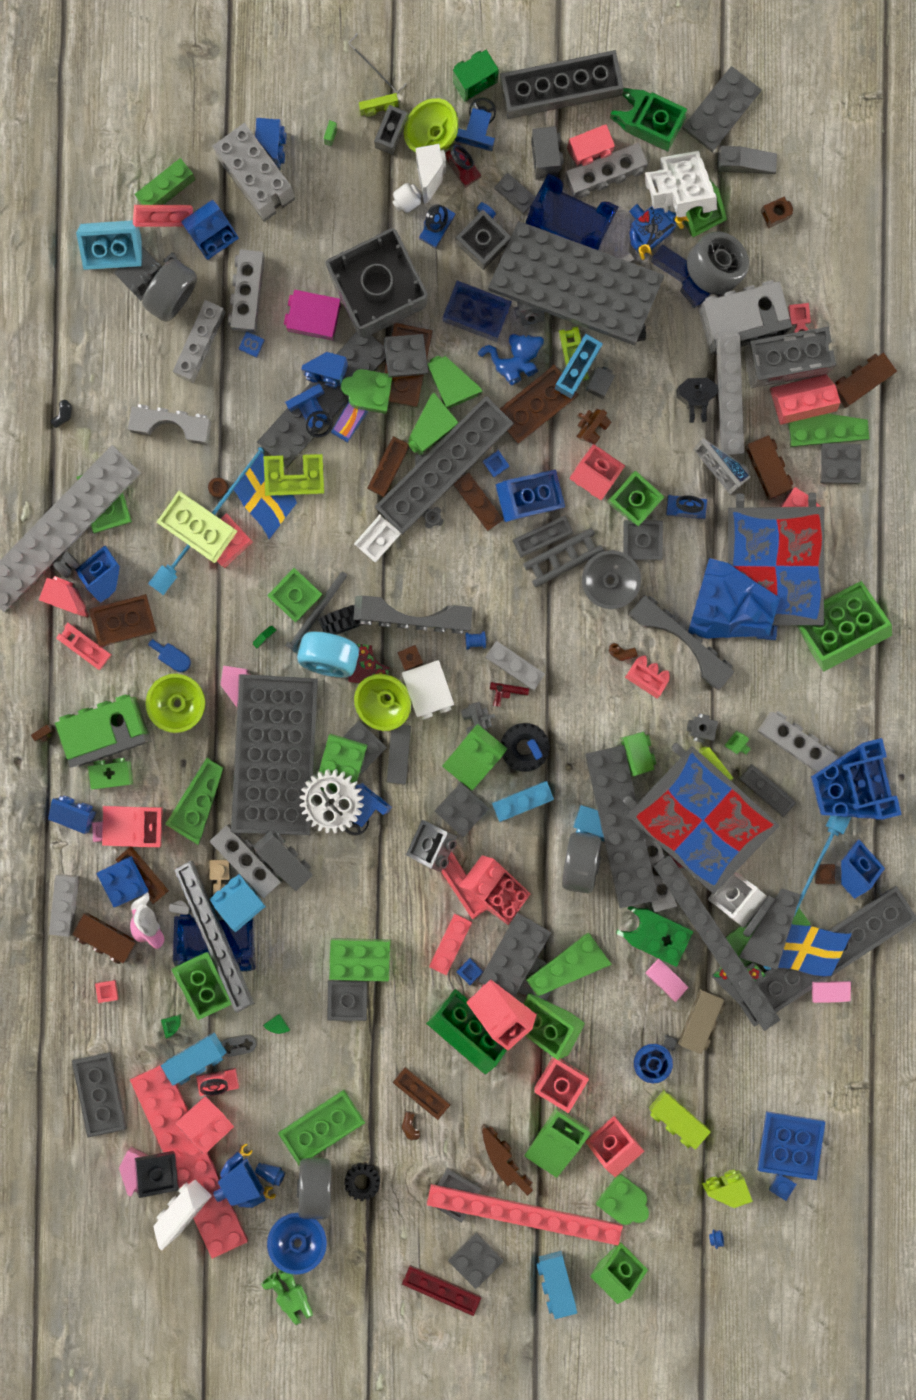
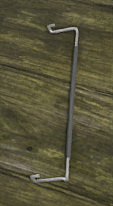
M353 37L348 42V44L380 75V77L390 87H392V85L350 44V42L355 38Z

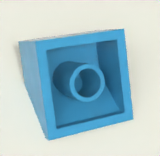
M240 874L232 878L227 885L209 899L234 932H237L266 907L254 888Z

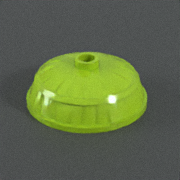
M440 98L425 100L418 104L408 115L404 126L405 142L415 153V148L439 144L440 150L445 151L452 145L457 136L458 117L454 107L446 100Z
M165 675L156 680L148 690L146 696L147 714L151 721L164 731L171 733L187 731L194 727L203 716L205 710L204 693L199 684L186 675ZM179 699L181 701L180 707L175 706V700Z
M386 674L371 675L365 678L355 691L354 705L359 717L365 724L376 730H394L400 727L409 717L411 711L409 692L405 685L393 676ZM386 694H388L391 697V699H387Z

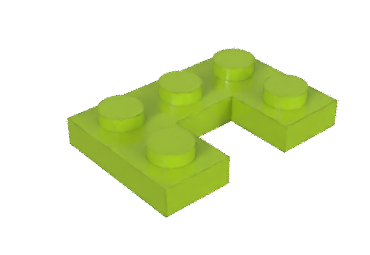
M323 454L303 455V474L284 475L283 455L263 456L265 496L324 494Z

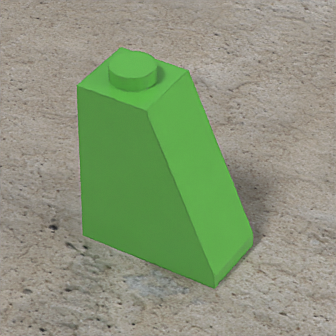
M436 356L430 359V363L427 364L429 372L447 409L482 395L481 388L446 356L442 358L441 356Z
M435 393L430 396L408 440L410 442L409 447L413 452H418L420 456L443 439L458 424V421Z

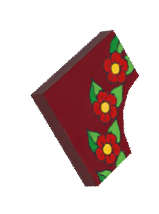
M357 644L359 656L355 671L348 677V682L361 683L365 678L374 674L389 675V667L380 664L373 655L372 645Z

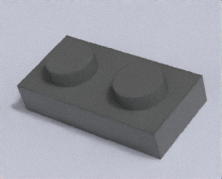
M508 172L494 187L499 194L523 215L537 199Z

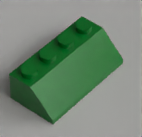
M455 988L436 1009L426 1024L486 1075L497 1066L507 1050L492 1039L468 1006V999Z

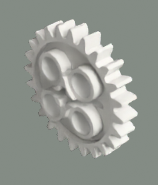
M327 769L325 775L322 771H319L318 777L315 775L311 776L313 782L309 780L305 782L308 788L303 787L301 789L306 794L299 797L305 800L300 806L306 808L302 814L309 815L306 821L313 820L312 827L318 824V831L325 827L326 833H329L331 828L334 833H337L338 827L343 832L346 830L345 825L350 828L352 826L351 821L356 822L358 820L355 815L362 814L358 808L364 806V804L359 803L364 796L358 795L362 789L355 788L358 783L357 781L350 782L351 775L345 778L344 771L338 775L337 769L332 774ZM330 783H334L337 786V792L330 790ZM314 795L321 796V804L315 802ZM333 798L335 802L330 805L328 801ZM342 799L349 801V808L342 806ZM327 810L333 812L334 819H329L326 816Z

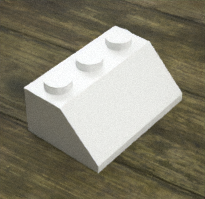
M439 144L415 148L417 170L424 204L428 203L443 181V174L446 173L445 152L440 150Z
M196 1180L190 1184L186 1182L178 1191L181 1194L178 1197L174 1196L167 1204L169 1206L167 1211L164 1209L156 1217L158 1222L153 1227L160 1250L167 1247L182 1233L212 1197Z

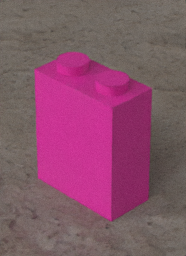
M294 289L293 295L290 294L288 300L290 312L285 315L284 319L287 331L334 341L341 300Z

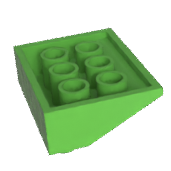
M862 581L824 600V625H797L810 652L823 672L892 636L891 622Z

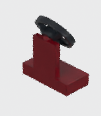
M460 143L454 145L445 153L447 163L465 188L481 178V174L475 167L471 155Z

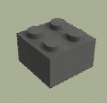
M556 126L532 129L531 146L535 179L559 177V171L563 169V152H559L561 134L560 132L557 133Z
M484 210L455 237L456 244L482 270L507 247L511 236Z

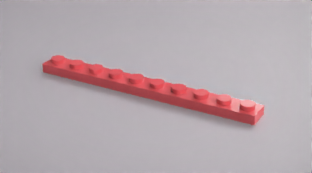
M433 1184L430 1186L427 1206L613 1245H619L623 1228L622 1224Z

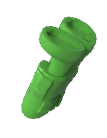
M279 1270L278 1275L274 1272L261 1285L263 1289H273L278 1294L276 1302L281 1310L286 1312L295 1325L301 1323V1319L297 1311L301 1309L304 1316L308 1319L313 1316L312 1309L301 1284L295 1283L294 1274ZM280 1278L286 1283L289 1291H285Z

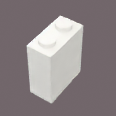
M439 660L402 672L417 718L421 717L424 720L432 717V712L440 710V713L452 710L451 706L454 705Z

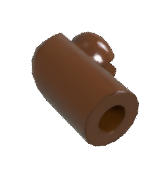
M612 643L609 646L610 655L619 661H625L638 656L635 647L624 650L617 643Z
M406 1111L402 1130L408 1140H418L420 1132L412 1125L415 1113Z

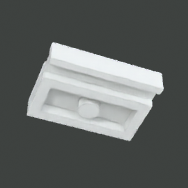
M379 515L354 545L376 563L401 533Z

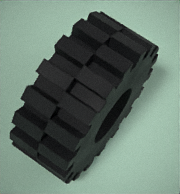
M355 605L344 607L320 617L318 620L322 631L337 635L362 626L359 620H353Z
M519 723L510 727L501 740V744L507 748L502 756L508 766L517 771L530 772L538 769L545 763L549 755L550 745L548 737L542 729L531 723ZM524 739H534L543 757L536 760L532 752L528 755L520 754L517 750L518 743Z

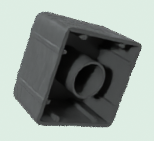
M394 228L388 229L326 261L330 278L357 333L361 337L365 338L421 311L427 305V291L412 264L397 230Z

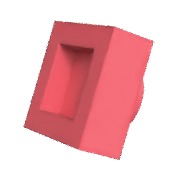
M116 980L95 983L98 1003L119 999Z

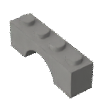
M138 404L137 407H131L128 430L131 433L150 436L158 426L172 423L183 429L188 442L208 445L212 422L210 419H207L206 415L195 414V417L188 416V413L184 411L169 413L168 409L159 407L157 410H151L149 406Z

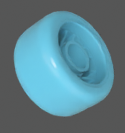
M307 632L301 639L297 661L303 668L330 677L346 678L350 677L355 671L359 647L353 641L335 634Z

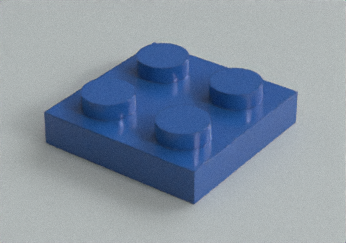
M131 856L96 873L114 908L149 891Z

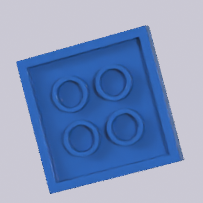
M766 1111L757 1170L817 1180L825 1121Z

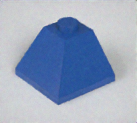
M103 546L75 571L87 590L100 603L116 591L120 566L109 549Z
M860 840L854 843L841 861V884L854 899L870 890L885 869Z

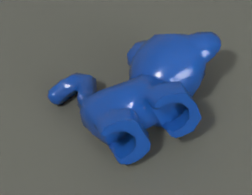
M511 334L509 336V344L514 356L511 359H500L497 348L491 345L482 347L478 351V355L483 357L486 353H491L496 371L505 377L510 385H515L522 380L520 373L524 372L530 377L538 372L536 365L529 361L537 357L539 349L544 345L543 337Z

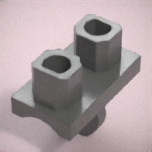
M480 702L469 704V707L461 710L463 719L472 718L474 726L466 728L467 735L477 724L487 732V728L492 727L490 719L495 718V714L489 715L488 709H482Z

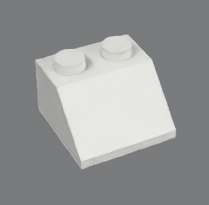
M735 872L715 894H711L708 900L744 928L765 902L767 896Z

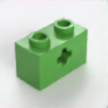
M125 758L113 759V763L105 764V760L94 761L93 766H88L91 790L133 784L131 761H125ZM111 770L115 772V775L110 777L109 775L107 776L106 772Z

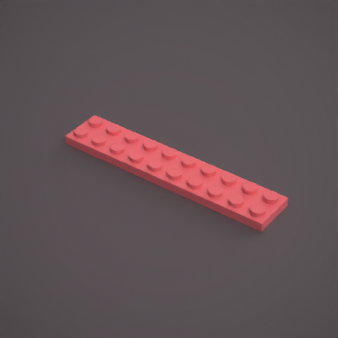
M161 1065L131 1078L130 1082L162 1152H175L177 1184L179 1188L186 1182L190 1184L196 1180L212 1195L193 1218L211 1258L213 1259L247 1243L248 1238L233 1206L229 1204L227 1198L220 1202H217L214 1198L213 1192L220 1188L218 1184L220 1177L209 1153H200L175 1124L189 1111L177 1084L172 1086Z

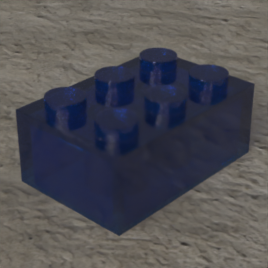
M457 280L443 314V322L498 342L511 309L512 301Z

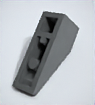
M742 146L720 147L718 152V172L776 174L777 153Z

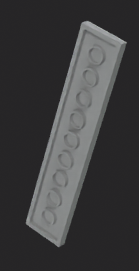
M111 445L0 560V609L3 612H7L141 474L114 445Z

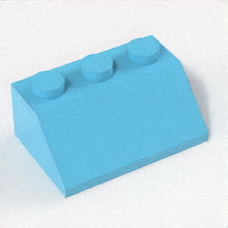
M133 220L80 224L76 235L83 270L142 265L140 227H135Z

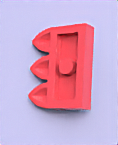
M641 656L633 663L625 678L658 699L669 682V671H662L658 675V664L653 663L646 667L647 658L646 656Z

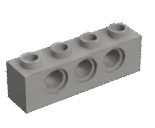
M638 142L613 152L606 158L595 159L586 166L580 165L566 171L565 178L573 198L578 196L579 198H584L593 190L601 191L606 189L608 184L613 182L619 184L625 181L628 176L633 175L636 177L643 174L648 163ZM623 161L628 162L630 167L622 168L620 163ZM609 169L612 174L606 176L602 173V170ZM591 176L594 179V181L592 183L585 182L584 177Z
M240 249L239 255L235 256V267H237V275H233L235 294H231L230 305L233 306V311L229 313L228 325H231L233 331H247L256 334L265 260L263 252ZM251 268L253 273L250 276L243 275L245 269ZM248 287L251 289L250 294H241L243 288ZM248 307L249 311L247 314L241 315L239 314L240 308Z
M207 300L204 301L173 369L176 376L194 384L226 314L222 307Z
M779 711L776 713L770 712L757 731L816 773L838 758L834 754L835 750L828 745L823 747L818 743L819 739L810 733L809 735L803 733L801 726L794 722L792 724L787 722V717ZM782 725L787 729L784 737L778 734V728ZM797 737H801L803 740V745L800 748L794 745V740ZM813 748L819 751V756L816 759H813L810 755Z
M229 824L226 825L209 842L265 898L282 882V879L253 850L254 845L248 839L244 841L240 837L241 833H232L231 826ZM231 840L238 842L239 849L237 851L230 849L229 843ZM248 854L252 857L251 865L243 863L244 855ZM258 869L265 870V879H259L256 876Z
M643 832L647 848L653 845L657 849L654 856H649L652 868L653 865L667 857L666 851L663 852L662 847L647 833ZM653 875L656 888L659 884H665L659 875ZM667 886L665 893H657L658 900L650 902L653 912L677 907L676 899Z

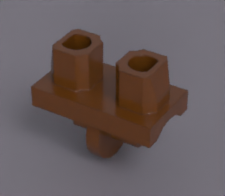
M596 408L594 413L590 410L585 415L579 413L577 417L581 421L577 426L581 430L576 437L579 440L595 445L600 439L595 429L599 426L601 429L606 430L612 423L606 416L607 412L604 409Z

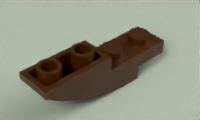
M484 1123L482 1125L483 1140L494 1169L508 1187L515 1182L528 1196L533 1191L532 1180L526 1174L522 1175L518 1171L520 1168L513 1160L509 1161L512 1157L511 1146L505 1140L501 1141L497 1137L498 1133L491 1125L488 1127Z

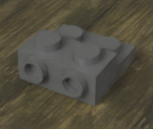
M421 820L406 855L433 870L442 872L448 866L450 852L457 846L456 839L458 836L425 820Z

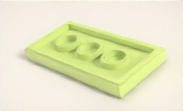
M180 491L177 492L157 520L159 525L213 563H216L238 532Z

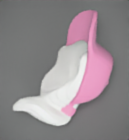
M147 892L131 905L133 917L130 922V930L136 941L148 942L153 948L159 949L164 943V935L160 930V925L156 920L154 911L146 906L149 901V893Z

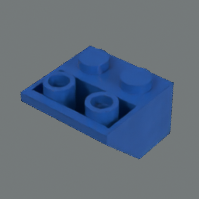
M256 118L255 138L278 169L281 170V164H285V152H283V144H286L287 139L285 126H282L280 119Z
M211 200L181 221L207 260L239 239L214 200Z
M325 352L302 365L301 370L304 377H307L306 380L313 383L322 381L328 387L337 388V386L341 387V383L345 378L348 362L344 356Z
M66 795L53 798L48 820L83 834L89 833L97 811L92 810V805L83 802L82 804H77L74 802V798Z

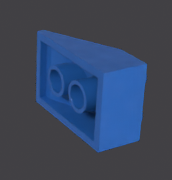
M556 469L495 484L505 522L565 508Z

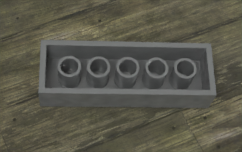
M616 50L500 73V85L507 119L622 96L624 89Z

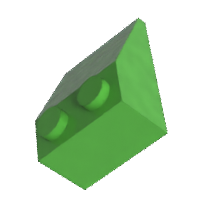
M477 724L442 767L472 791L503 756L507 748Z
M208 952L171 969L197 1020L232 1005L213 959Z
M528 994L523 1004L537 1015L533 1029L525 1036L557 1060L568 1056L585 1023L571 1012L535 995Z

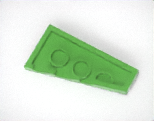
M824 414L788 423L790 447L869 440L867 419Z
M206 758L165 825L199 845L224 768L211 759Z
M586 933L526 979L536 995L540 996L612 964L591 935Z

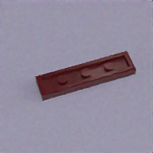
M409 1265L402 1281V1285L471 1316H474L482 1299L481 1296L412 1265Z

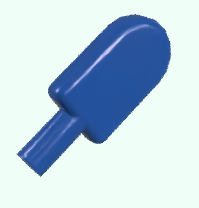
M153 639L149 642L148 646L160 653L158 659L173 670L185 672L190 668L191 660L189 656L172 644L167 643L164 647Z

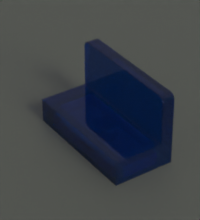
M663 244L656 254L653 255L651 263L681 283H684L689 275L686 259Z

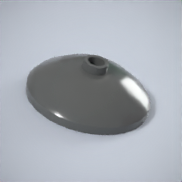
M607 550L596 554L587 562L582 573V586L586 596L592 603L604 609H618L626 606L636 597L641 585V574L637 564L630 556L620 551ZM608 577H612L614 579L613 584L607 583Z

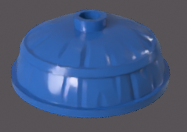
M291 1213L280 1218L272 1226L267 1239L268 1254L274 1265L283 1272L295 1275L313 1270L322 1261L327 1247L326 1234L321 1224L316 1219H302L298 1213ZM296 1239L301 1240L302 1244L300 1247L295 1246L294 1242Z

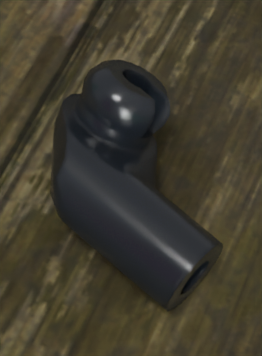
M67 400L60 401L59 415L50 420L55 428L70 420L72 413L71 403Z

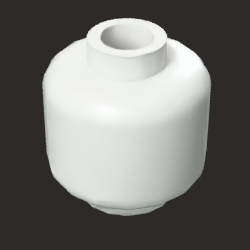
M405 183L394 191L393 197L395 200L392 202L398 211L403 210L409 213L421 204L422 194L415 184Z

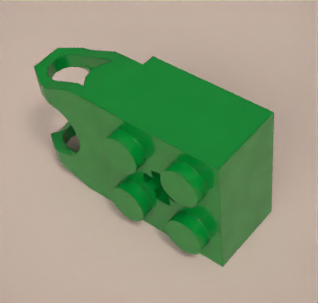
M624 88L622 96L634 108L627 112L612 110L610 119L617 123L625 132L669 152L686 119L687 108L653 92L649 93L644 90Z
M627 907L628 910L638 916L639 926L631 932L617 929L616 934L625 938L633 947L677 967L694 931L647 908ZM669 935L670 942L664 944L662 937Z

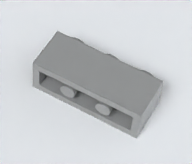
M498 641L494 643L485 657L533 691L545 675Z
M55 875L49 935L69 937L73 934L80 876Z

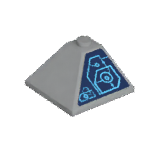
M706 439L700 440L693 449L729 494L751 478L749 475L750 471L744 464L741 465Z

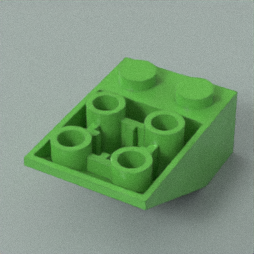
M556 1107L524 1157L557 1178L580 1150L591 1133L590 1129Z

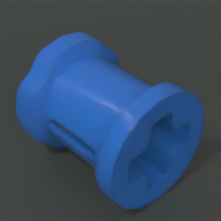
M482 631L480 634L465 632L466 650L472 647L486 649L485 631Z

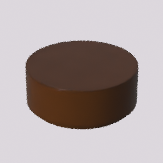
M213 478L208 484V491L212 496L221 498L228 492V485L222 478Z

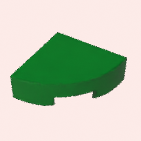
M270 625L261 632L253 641L256 649L263 645L277 631L273 625Z
M280 1013L263 1024L268 1031L275 1034H282L291 1030Z
M181 1014L161 1019L166 1039L178 1031L181 1025Z

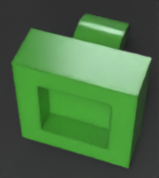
M735 731L724 745L735 754L743 752L747 755L751 750L746 745L749 738L738 731Z

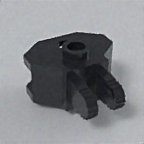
M688 378L676 389V398L686 404V408L689 409V423H694V409H701V422H707L708 402L718 394V385L709 378Z

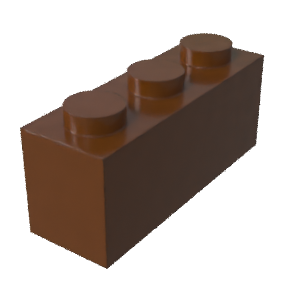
M884 352L879 356L875 353L867 359L868 364L864 367L858 365L851 371V376L848 378L843 376L835 382L840 402L845 409L897 372Z
M768 435L745 446L767 500L793 489L792 478L789 474L786 475L784 460L781 456H778L776 452L778 449L777 444L773 438L771 439Z
M88 912L83 914L72 934L76 937V941L84 945L88 943L93 946L92 949L95 952L109 955V959L117 964L127 962L138 942Z

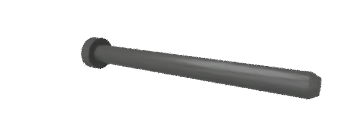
M341 572L291 643H286V647L297 653L299 650L297 646L301 642L302 637L309 631L347 578L345 572Z

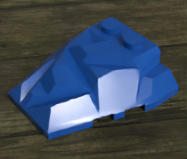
M709 558L688 633L696 634L706 639L769 636L780 598L734 568L731 564Z
M882 738L861 743L811 776L821 815L881 820L902 815L897 796L891 794L883 758H886L887 755Z

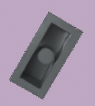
M389 105L374 140L376 149L391 155L394 154L408 118L406 111Z

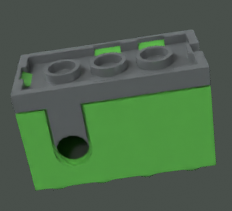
M125 694L116 697V702L105 701L97 704L96 709L88 707L79 710L78 715L67 714L59 717L60 721L55 722V726L70 768L80 767L152 742L136 697H130V695ZM120 714L124 718V722L121 726H119L117 723V717Z

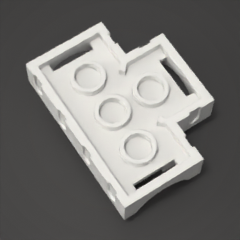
M699 151L660 158L661 170L645 173L646 188L650 190L654 209L664 207L666 213L669 206L670 211L675 209L677 217H685L686 212L696 206H702L703 213L717 210V197L711 181H709V176L702 158H700Z

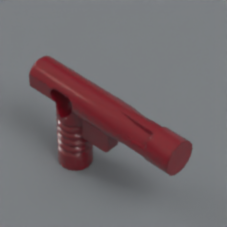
M495 682L490 683V690H495L496 693L493 702L495 707H501V698L509 699L510 693L526 696L529 694V688ZM497 686H502L503 689L499 692Z

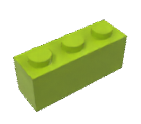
M665 1090L649 1106L652 1112L650 1116L658 1123L660 1121L664 1122L667 1125L665 1129L673 1136L675 1134L681 1137L680 1142L688 1149L692 1147L696 1150L711 1133L708 1127Z

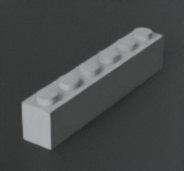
M736 331L716 333L721 450L728 455L744 453L740 335Z

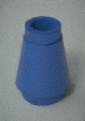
M260 1162L255 1170V1174L272 1186H280L286 1173L281 1167Z

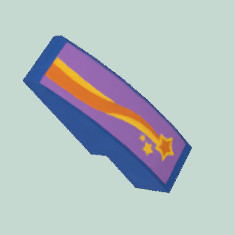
M348 402L331 433L348 443L368 411L356 409Z

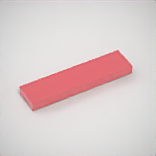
M451 851L448 857V866L442 870V874L470 917L474 919L487 909L459 887L467 874Z

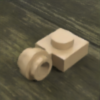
M210 860V880H217V884H213V895L226 885L222 884V880H230V863L227 860Z

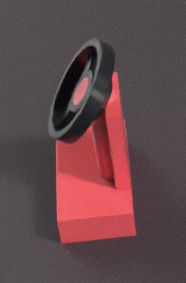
M236 1068L196 1076L200 1096H215L229 1090L239 1089Z

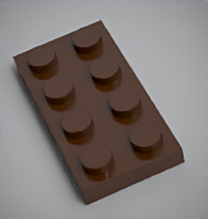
M395 323L392 336L423 334L426 359H428L433 330ZM386 362V367H385V372H384V373H386V374H388L387 362ZM424 375L392 377L388 402L418 408Z
M555 364L500 408L514 423L507 432L517 444H520L579 396L575 392L571 399L555 390L556 383L562 375Z

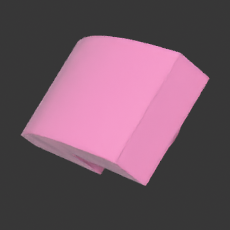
M657 959L645 973L675 1002L689 988L660 959Z
M850 981L812 982L813 1003L851 1001Z

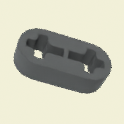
M251 1034L226 1038L221 1042L223 1047L226 1046V1043H229L230 1046H237L232 1048L231 1052L225 1049L226 1053L223 1055L225 1057L251 1053L257 1046V1040ZM246 1039L249 1042H253L250 1049H247V1046H240V1044L244 1043Z

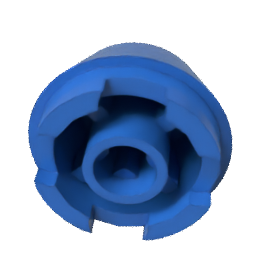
M648 1044L636 1053L634 1069L638 1077L643 1081L659 1083L671 1074L673 1059L665 1047L658 1044Z

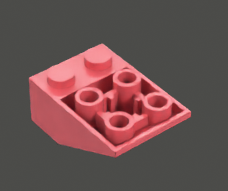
M103 806L102 845L161 847L163 807Z
M481 855L459 885L472 899L507 925L510 924L531 894L495 859Z
M492 980L488 981L467 1001L468 1006L492 1039L506 1050H510L533 1029L537 1014Z

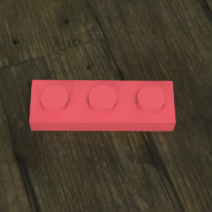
M134 205L133 225L135 227H184L181 221L193 213V207L191 205Z
M454 913L429 965L430 968L447 975L472 921Z

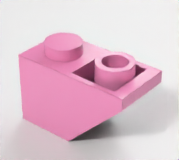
M223 666L220 685L237 707L239 674H251H248V669Z
M133 1147L129 1148L119 1167L127 1195L129 1196L137 1192L134 1158L148 1156Z

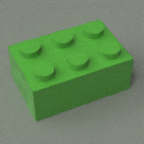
M331 938L329 980L389 982L391 939Z

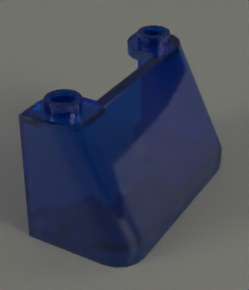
M548 173L530 207L525 224L599 251L619 206L603 201L597 208L562 192L564 188L563 182L558 177Z
M190 914L174 916L173 963L175 967L206 952L210 955L195 918L191 917ZM254 917L237 932H234L225 920H219L240 971L248 972L255 970Z

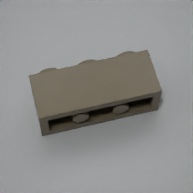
M701 988L699 989L678 1040L680 1046L702 1054L703 1050L706 1051L710 1044L708 1038L711 1032L714 1033L718 1024L716 1018L718 1014H722L725 1007L724 999L721 996Z

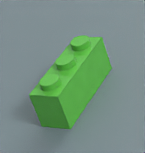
M179 158L134 195L141 205H165L196 179L183 160Z

